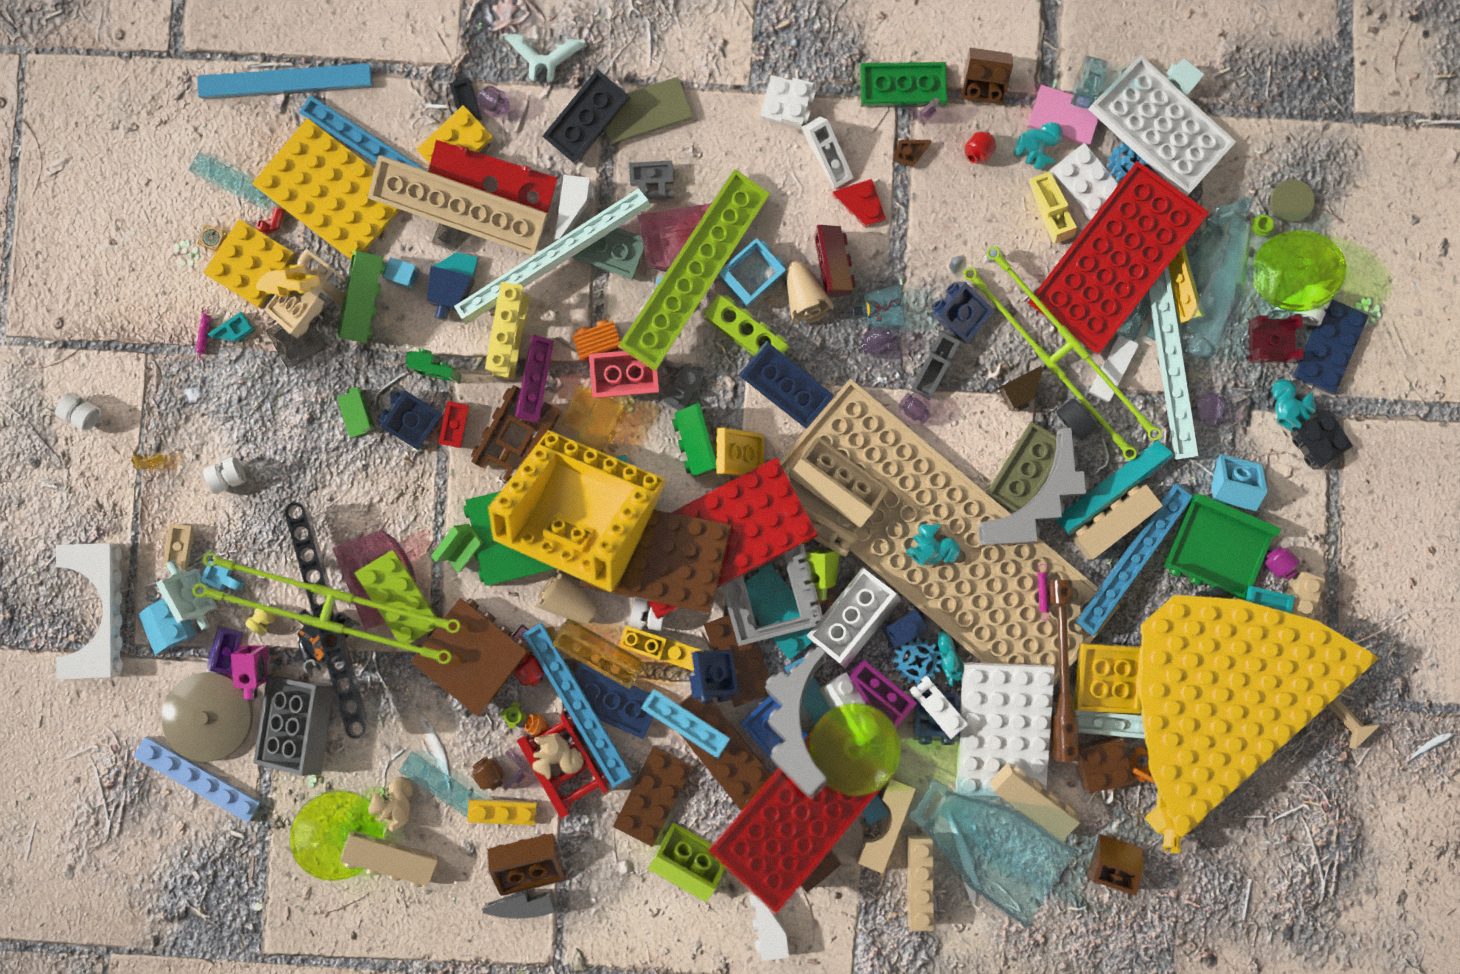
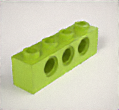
M718 294L703 314V319L753 356L761 348L758 344L761 339H768L771 345L782 354H785L789 348L786 344L788 341L779 334L773 335L769 332L770 328L762 321L757 323L752 319L753 315L748 310L737 308L734 305L735 301L727 295L723 297ZM727 313H733L736 319L733 322H727L723 317ZM744 326H750L753 329V333L751 335H744L741 329Z

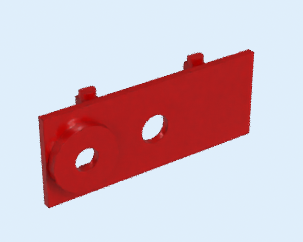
M437 139L428 172L486 191L483 186L484 179L487 176H493L498 181V187L494 192L489 193L549 213L558 177L531 169L532 167L526 165L520 166L469 150L466 146H456ZM532 190L539 194V200L536 203H531L527 199L528 193Z

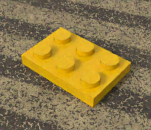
M462 105L416 150L430 164L436 139L456 146H466L469 150L480 152L494 138Z
M717 428L716 465L718 474L742 476L764 464V434L729 428Z

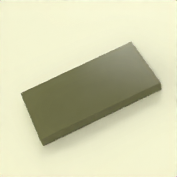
M679 77L627 93L631 99L605 130L610 145H614L692 119Z
M1030 421L986 491V494L1013 513L1024 507L1037 495L1048 478L1055 458L1057 436Z

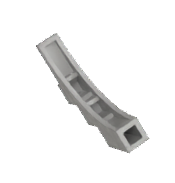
M1062 428L1057 431L1056 453L1053 466L1046 482L1037 495L1024 507L1007 517L977 524L979 546L1036 542L1040 531L1039 525L1036 524L1035 520L1061 518V514L1064 512V504L1060 497L1086 494L1088 479L1084 476V471L1075 472L1077 457L1074 455L1073 447L1076 441L1071 428Z
M819 646L815 650L811 649L805 655V660L800 665L793 666L788 673V677L780 671L777 675L773 674L767 680V685L765 686L767 693L781 706L780 709L776 708L769 715L768 723L785 741L783 744L780 742L773 748L772 761L810 799L827 784L826 778L814 765L806 750L801 728L802 703L807 687L815 672L827 659L825 651Z

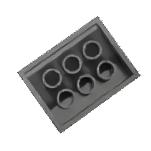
M267 675L253 764L300 776L320 775L333 702V686L321 682Z

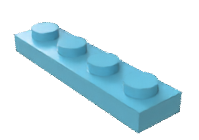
M653 689L641 708L716 758L719 757L730 739L656 689Z

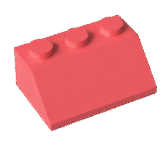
M625 351L589 354L592 398L659 393L658 368L656 371L652 370Z

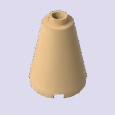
M800 261L789 264L786 269V280L793 323L800 324L799 321L805 320L806 324L827 316L829 314L827 310L829 308L833 310L834 308L833 303L808 266Z
M557 569L555 572L558 575L556 578L553 576L549 578L538 595L541 598L540 603L535 601L534 606L584 625L588 622L592 623L598 615L596 611L597 606L564 571Z

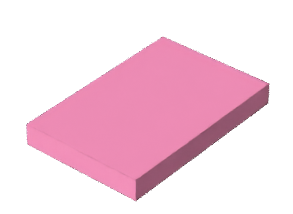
M1041 85L1027 127L1041 129L1043 124L1056 122L1063 130V139L1081 145L1085 143L1089 146L1098 118L1088 110L1094 101Z

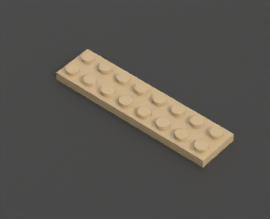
M382 155L378 156L368 194L369 199L533 256L537 252L548 215L547 212Z

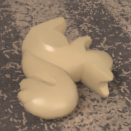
M558 733L535 738V742L541 746V751L533 753L534 757L540 758V760L533 763V769L536 772L550 779V764L557 762L561 770L567 774L576 773L581 769L583 765L581 752L577 751L576 748L570 749L567 741L560 737Z
M406 777L394 779L389 785L391 798L385 802L378 793H372L369 813L371 815L379 814L376 821L381 822L386 819L388 821L387 831L393 832L410 820L411 805L408 798L413 796L412 791L414 790L411 780Z

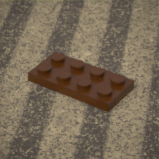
M730 615L703 624L713 650L733 651L739 694L731 696L734 708L769 695L765 686L770 676L757 641L738 646Z
M653 745L613 827L653 847L693 765Z

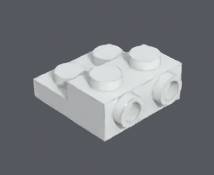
M771 75L760 119L801 129L803 122L807 123L810 110H807L808 103H813L816 90L812 89L813 83L793 77L792 80Z

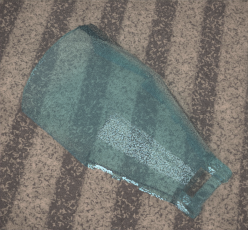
M1248 197L1240 198L1235 203L1229 205H1219L1196 241L1199 244L1192 256L1187 255L1198 292L1199 302L1190 321L1187 323H1180L1175 306L1182 353L1210 357L1216 354L1244 297L1252 223L1246 218L1252 205ZM1152 320L1145 336L1156 341Z
M933 778L929 783L930 788L917 808L911 811L909 817L926 830L939 849L951 861L952 866L965 879L964 881L968 887L1028 929L1048 893L1074 856L1076 857L1079 851L1020 810L952 790L939 780ZM937 792H939L943 797L930 817H925L923 815Z

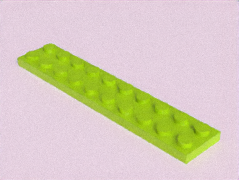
M736 169L733 170L618 345L619 348L652 370H657L770 195L768 191Z

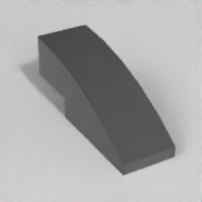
M943 330L940 331L910 391L930 401L961 339Z
M527 889L486 903L482 911L484 914L496 917L526 919L555 913L557 905L552 890L530 897Z

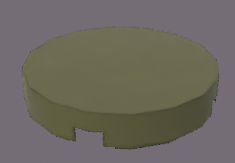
M1289 179L1281 182L1273 189L1270 194L1269 204L1272 213L1280 221L1295 223L1306 218L1313 210L1315 203L1314 193L1310 186L1303 181Z

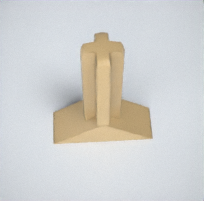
M1337 697L1327 705L1352 732L1349 748L1356 749L1381 725L1377 723L1363 725Z

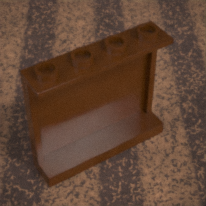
M459 598L444 619L459 621L461 625L460 630L457 633H450L447 629L437 627L421 647L438 651H449L452 656L451 661L447 664H441L436 659L421 656L420 653H417L411 662L474 715L485 717L489 711L488 705L527 655H532L533 652L528 649L530 645L521 638L517 640L511 635L513 633L511 629L503 624L499 626L494 622L496 618L487 611L483 613L479 610L478 607L480 605L471 598L468 600ZM456 622L450 624L452 631L457 629ZM442 653L440 656L443 662L448 659L447 653Z

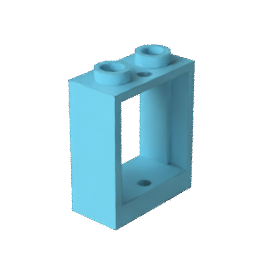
M757 238L726 264L718 274V278L746 309L780 280L786 272L784 268L786 267L785 263L778 256L775 258L770 253L771 248L765 241L760 242ZM757 251L776 273L750 296L730 273L753 252Z

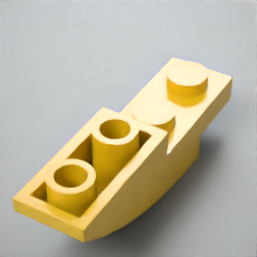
M298 264L266 273L260 278L256 288L257 290L265 291L267 294H277L278 297L290 295L293 290H298L299 293L310 292L312 287L320 285L318 276L306 274L305 265Z
M625 626L619 644L621 648L694 671L691 653L702 650L630 626Z

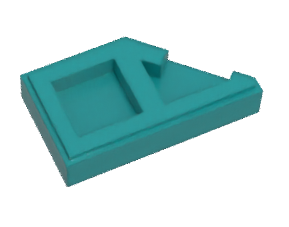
M456 252L435 264L434 267L469 275L474 279L479 258Z
M241 311L209 332L208 335L211 338L238 343L254 332L255 329Z

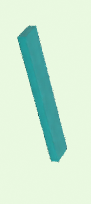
M1157 440L1064 510L1061 514L1062 517L1055 519V522L1070 536L1172 459L1173 453Z

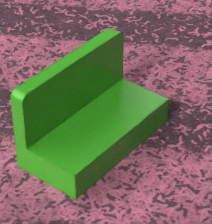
M354 387L349 389L350 393L337 397L349 437L354 438L375 431L363 389Z
M469 524L454 525L431 557L435 562L448 560L457 572H462L482 546L483 541Z

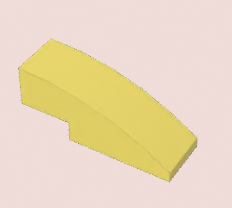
M1051 172L1031 178L1030 184L1035 200L1054 244L1075 237L1077 227L1068 212V203Z

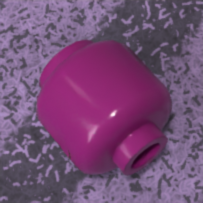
M1279 546L1266 555L1268 559L1265 564L1276 578L1285 577L1288 580L1298 573L1297 568L1300 565V560L1290 548Z

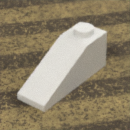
M818 117L802 126L801 128L832 186L837 188L853 179V175L828 119Z
M570 175L563 176L555 235L556 241L572 231L589 206L590 198H594L595 186L591 184L590 178Z

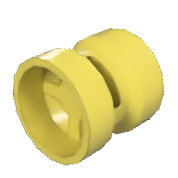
M255 609L254 616L249 617L245 625L253 632L264 636L268 631L269 624L274 623L277 616L274 613Z

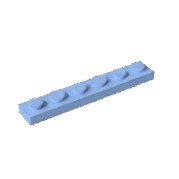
M149 736L144 737L133 756L247 823L252 821L262 803L257 798Z

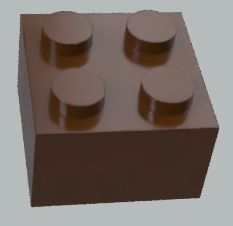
M1112 737L1079 744L1080 761L1077 762L1083 790L1088 793H1094L1134 784L1124 739Z

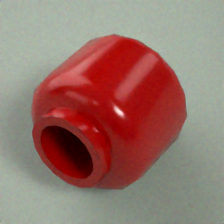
M986 131L974 133L964 146V152L968 161L974 164L986 163L996 151L995 138Z
M534 654L527 655L514 671V675L522 686L531 685L532 687L537 686L543 681L542 676L545 673Z

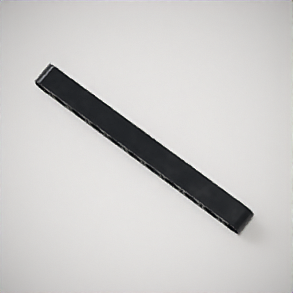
M291 502L286 506L284 512L303 582L331 588L310 511L301 503ZM296 508H301V516L294 519L293 511ZM302 529H307V537L300 540L299 532ZM308 550H313V559L306 561L305 553ZM318 571L320 578L317 582L313 583L310 578L311 574ZM306 589L313 617L320 618L325 602L318 604L316 600L318 594ZM334 603L331 612L332 622L341 624L336 603ZM316 627L345 733L352 739L363 738L369 733L370 724L344 632L337 633ZM335 635L338 638V643L332 648L329 646L328 640L331 636ZM338 657H342L344 660V666L341 669H337L334 665ZM345 678L350 682V688L347 691L342 690L340 686L341 681ZM350 700L356 703V710L353 713H350L346 707ZM356 722H359L363 728L359 735L355 734L352 728Z

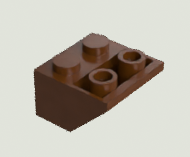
M969 47L964 69L961 99L1003 105L1013 68L1012 53Z
M1099 834L1086 877L1094 883L1137 896L1143 876V848Z

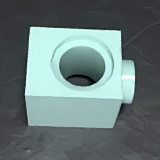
M1184 58L1178 65L1174 62L1166 72L1169 75L1167 79L1185 96L1191 92L1204 75V73Z

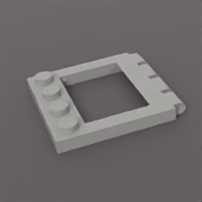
M803 544L783 554L800 617L757 628L743 576L722 586L738 646L816 626V621L824 619L820 604H810V602L817 601L818 596L814 582L806 584L804 582L812 579V574L808 561L799 562V559L807 557Z

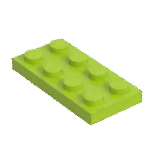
M395 549L355 572V575L372 601L428 617H437ZM378 609L398 642L410 644L437 627L430 625L429 622Z

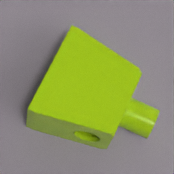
M827 548L806 551L807 557L804 558V561L809 563L812 579L804 582L805 584L814 582L818 600H827V588L836 586L840 554Z

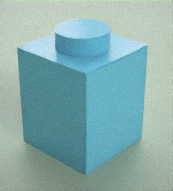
M390 257L389 262L385 263L383 278L389 283L413 290L420 270L413 264Z

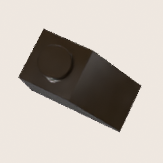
M1041 366L998 388L1009 411L1017 409L1019 412L1030 406L1028 402L1035 397L1043 371Z

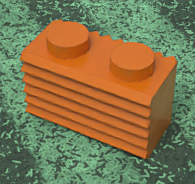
M606 319L597 322V327L591 329L582 327L576 330V334H573L572 337L581 362L589 361V354L608 353L621 349L618 347L621 341L614 321L609 322Z

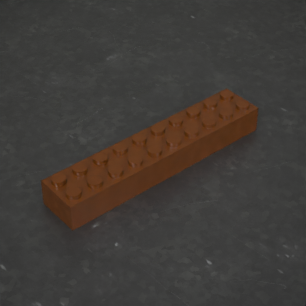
M691 693L678 704L730 739L719 757L716 758L683 735L681 736L742 811L772 774L713 701L699 703V699H692ZM832 849L802 883L801 887L806 893L842 865L839 857Z

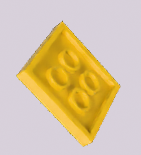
M238 219L203 273L261 309L270 294L257 290L256 284L266 273L288 267L296 254Z
M1079 643L1074 698L1075 710L1140 714L1141 698H1139L1138 679H1140L1139 655L1141 646Z

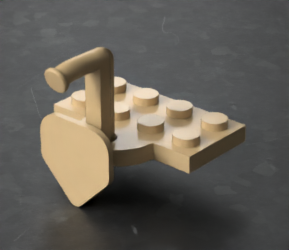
M305 249L299 257L297 265H305L306 274L318 276L320 285L312 287V291L307 293H299L298 290H293L288 296L278 297L275 294L264 309L297 339L307 331L311 320L322 311L325 302L318 297L320 292L341 307L344 299V293L326 280L332 273L343 280L346 277L308 249ZM314 258L320 264L316 268L310 269L307 267V264Z

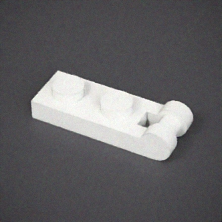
M925 676L917 687L913 686L909 691L949 738L952 739L968 724L932 681ZM929 689L932 695L925 699L922 694Z

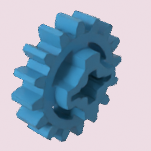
M1124 142L1117 146L1108 157L1111 162L1107 167L1113 169L1109 174L1116 175L1115 182L1122 180L1136 161L1155 173V170Z
M916 637L915 642L910 640L907 642V645H901V651H894L898 654V658L893 659L894 662L898 663L894 670H901L899 677L902 679L907 676L906 682L909 684L913 679L915 685H919L920 680L925 676L935 679L933 672H940V669L936 667L937 664L942 663L941 660L936 658V656L940 655V651H933L936 645L933 643L928 646L929 640L926 638L921 642L920 637ZM916 646H922L928 652L921 653ZM908 650L909 655L907 659L903 661L904 654ZM914 656L923 658L919 662L920 666L910 664L915 660ZM931 661V666L929 670L926 671V666L928 662ZM913 668L918 676L911 675L906 670Z

